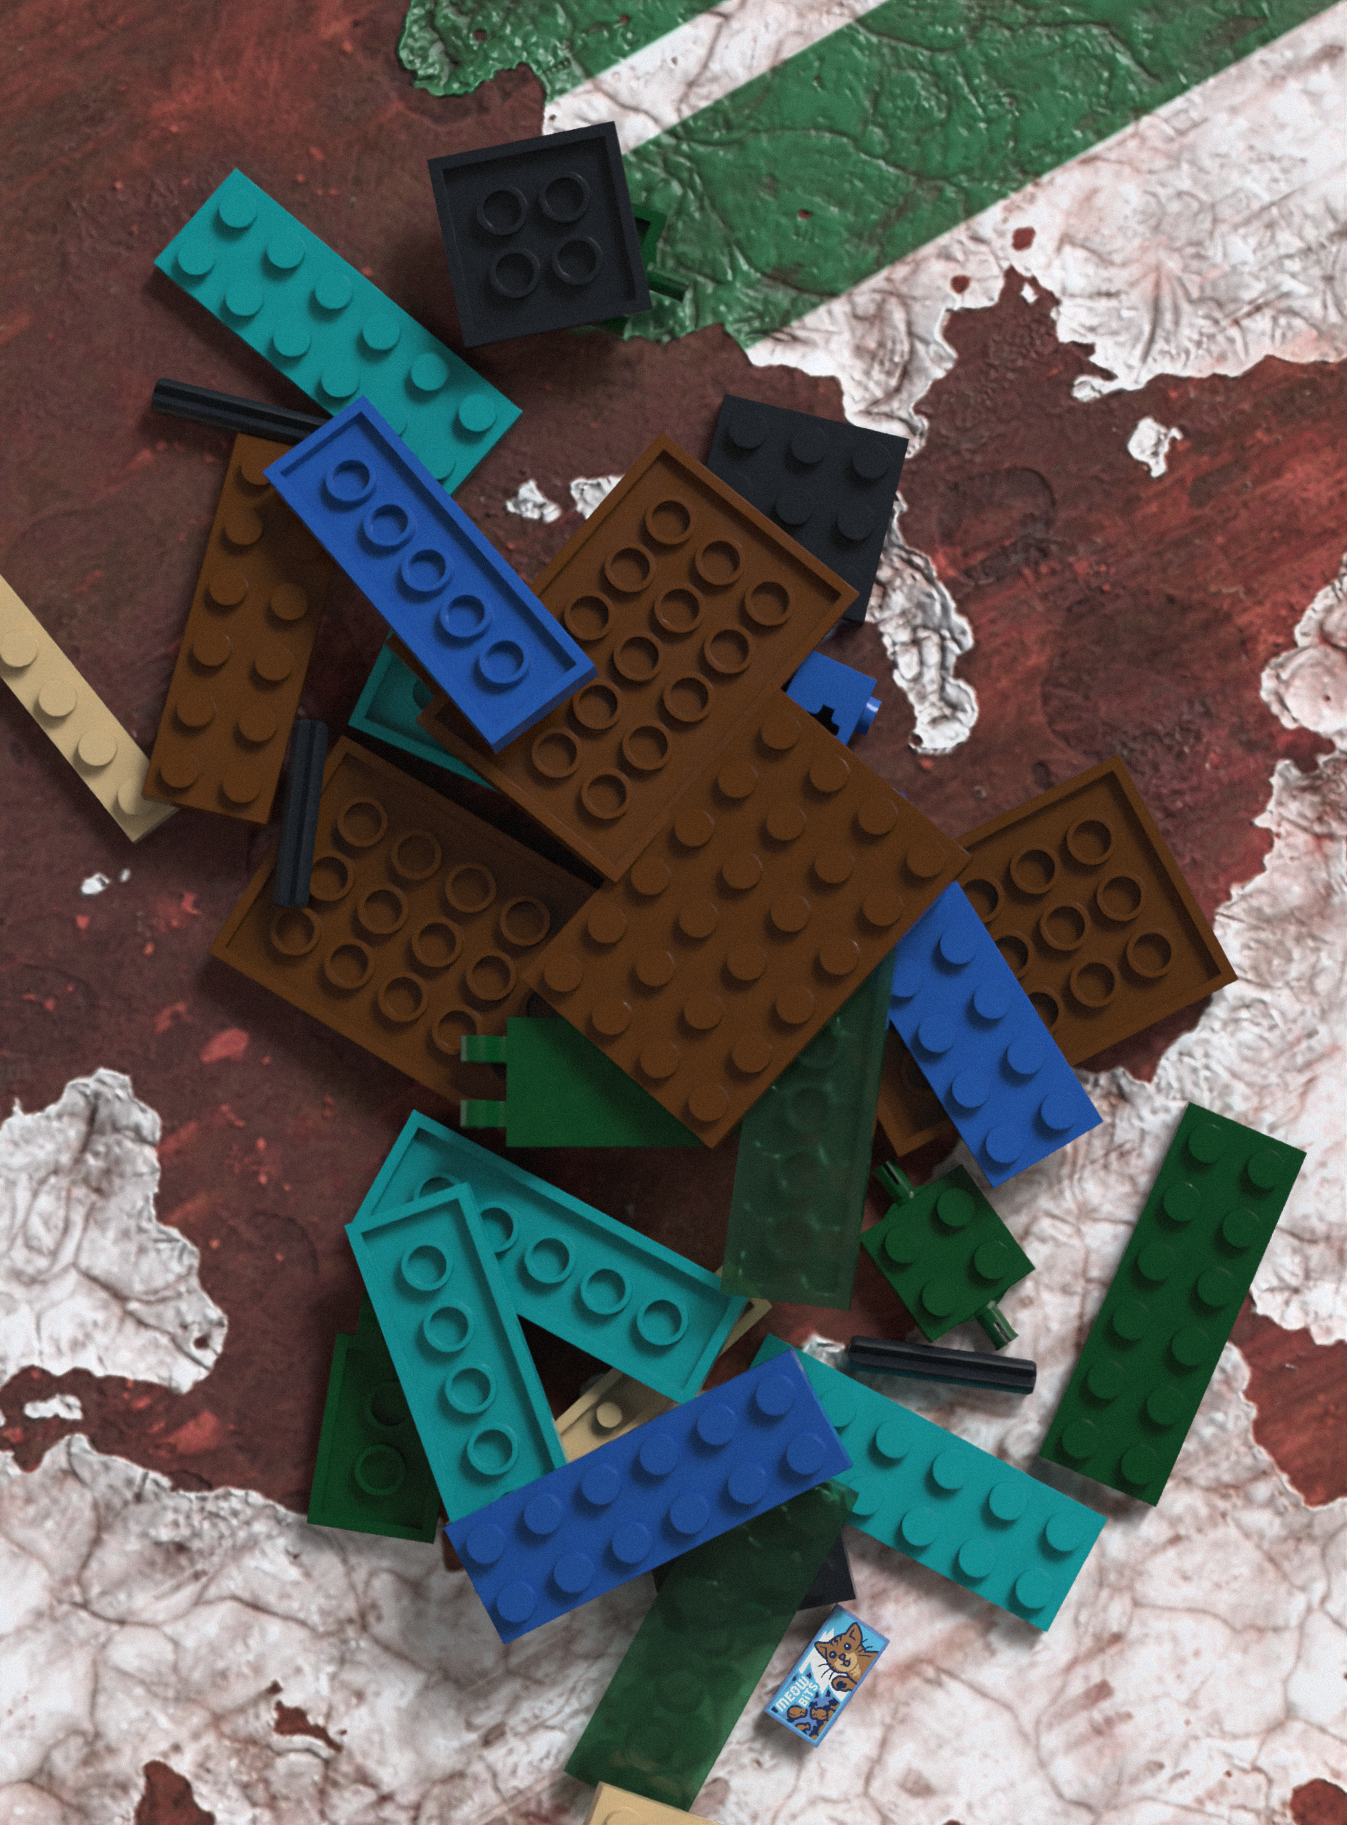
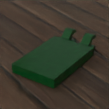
M507 1017V1037L461 1035V1062L463 1064H507V1101L460 1100V1127L463 1129H506L507 1148H701L700 1138L564 1017Z
M366 1288L362 1295L357 1333L340 1330L337 1332L306 1523L434 1544L442 1497Z

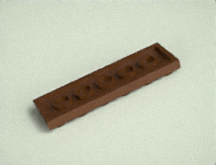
M237 433L141 795L144 800L268 829L291 742L293 723L297 719L337 565L270 486L262 472L295 446Z

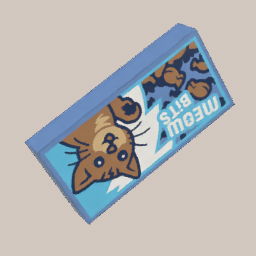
M836 1603L768 1701L764 1711L817 1748L886 1649L890 1640Z

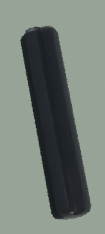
M167 378L158 379L151 399V407L158 414L292 446H297L330 421Z
M296 720L292 727L272 892L273 903L278 907L288 909L306 908L309 899L329 733L327 725L316 720Z
M858 1335L853 1336L849 1341L847 1366L852 1370L1025 1395L1033 1393L1036 1384L1037 1364L1032 1360Z

